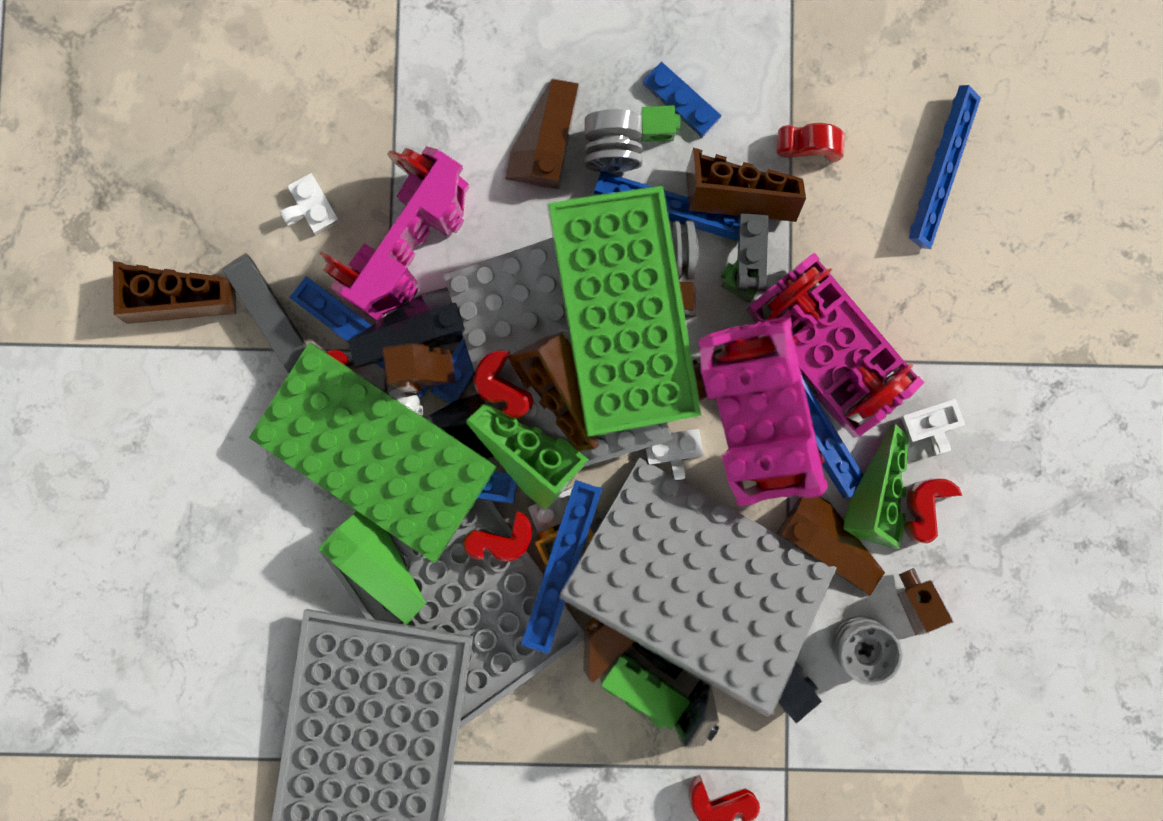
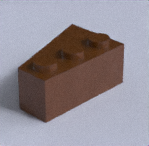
M417 344L383 348L387 383L395 387L396 390L405 392V395L421 393V388L456 383L452 352L448 349L441 351L440 348H432L433 352H429V346Z

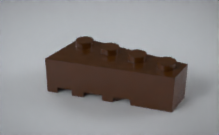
M693 147L686 169L689 211L740 216V214L769 215L768 219L797 222L806 200L803 178L771 169L762 172L755 168L754 164L743 162L741 166L727 162V157L716 154L715 158L702 155L703 150Z
M113 261L114 315L126 324L236 314V290L225 277L192 272L182 273L172 269L161 270L136 264V266Z

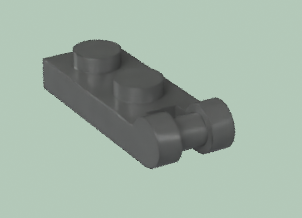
M740 214L736 283L737 290L746 291L747 288L756 289L757 292H766L769 215ZM747 271L756 272V278L748 277Z

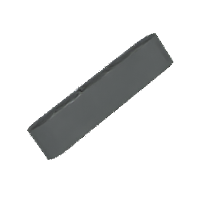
M245 253L222 269L287 372L290 373L307 344L252 258Z

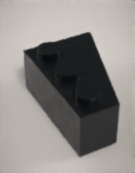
M797 661L794 663L778 700L780 706L796 724L822 702L815 693L819 688L808 676L803 678L800 675L803 669Z

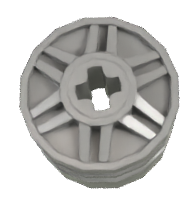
M610 109L595 111L584 118L585 139L590 141L585 146V153L587 154L585 166L588 169L598 172H625L642 166V155L640 154L642 152V144L637 142L642 137V116L629 110Z
M674 221L671 237L678 278L680 280L681 270L684 267L686 280L694 279L699 258V244L694 222L685 221L684 233L681 234L679 221Z
M865 616L849 618L839 625L833 635L832 649L835 659L851 678L861 684L871 686L883 684L894 677L901 666L902 650L900 642L890 630L873 618ZM862 642L867 644L865 645L866 651L864 652L860 651Z

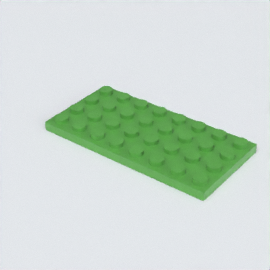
M663 186L549 202L547 207L586 435L593 436L702 416Z
M308 343L249 436V439L433 563L437 562L498 467L312 343Z

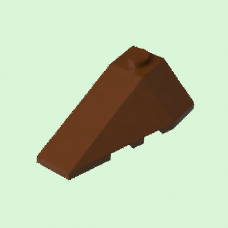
M558 79L551 80L510 152L506 180L559 189L579 83Z
M563 332L546 336L508 356L521 382L527 389L532 386L542 398L538 403L543 409L548 408L555 414L557 426L578 451L596 449L598 447L596 435H586L572 347Z
M800 496L776 532L777 535L792 542L811 556L825 563L828 567H837L836 574L869 596L885 574V571L862 542L844 529V520L832 504L821 496L809 498Z

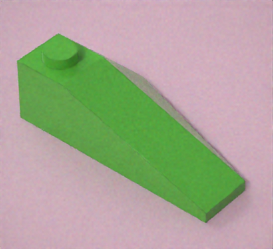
M486 403L466 422L523 492L544 510L561 495L589 460L567 441L559 437L555 440L543 434L542 429L535 426L533 429L519 423L517 418L507 416L503 411Z
M890 425L856 488L844 516V529L856 538L894 549H900L905 527L906 513H901V496L906 497L907 487H903L902 472H905L907 469L908 436L897 425Z
M358 511L341 524L318 548L341 571L406 625L426 605V601L417 584L407 570L398 549L393 544L389 532Z

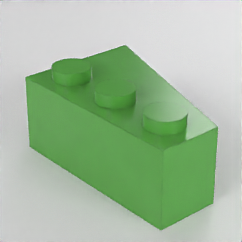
M623 653L600 676L601 686L604 690L615 697L617 695L625 700V704L638 713L642 711L650 716L649 720L660 729L666 726L672 730L691 702L688 696L626 653Z

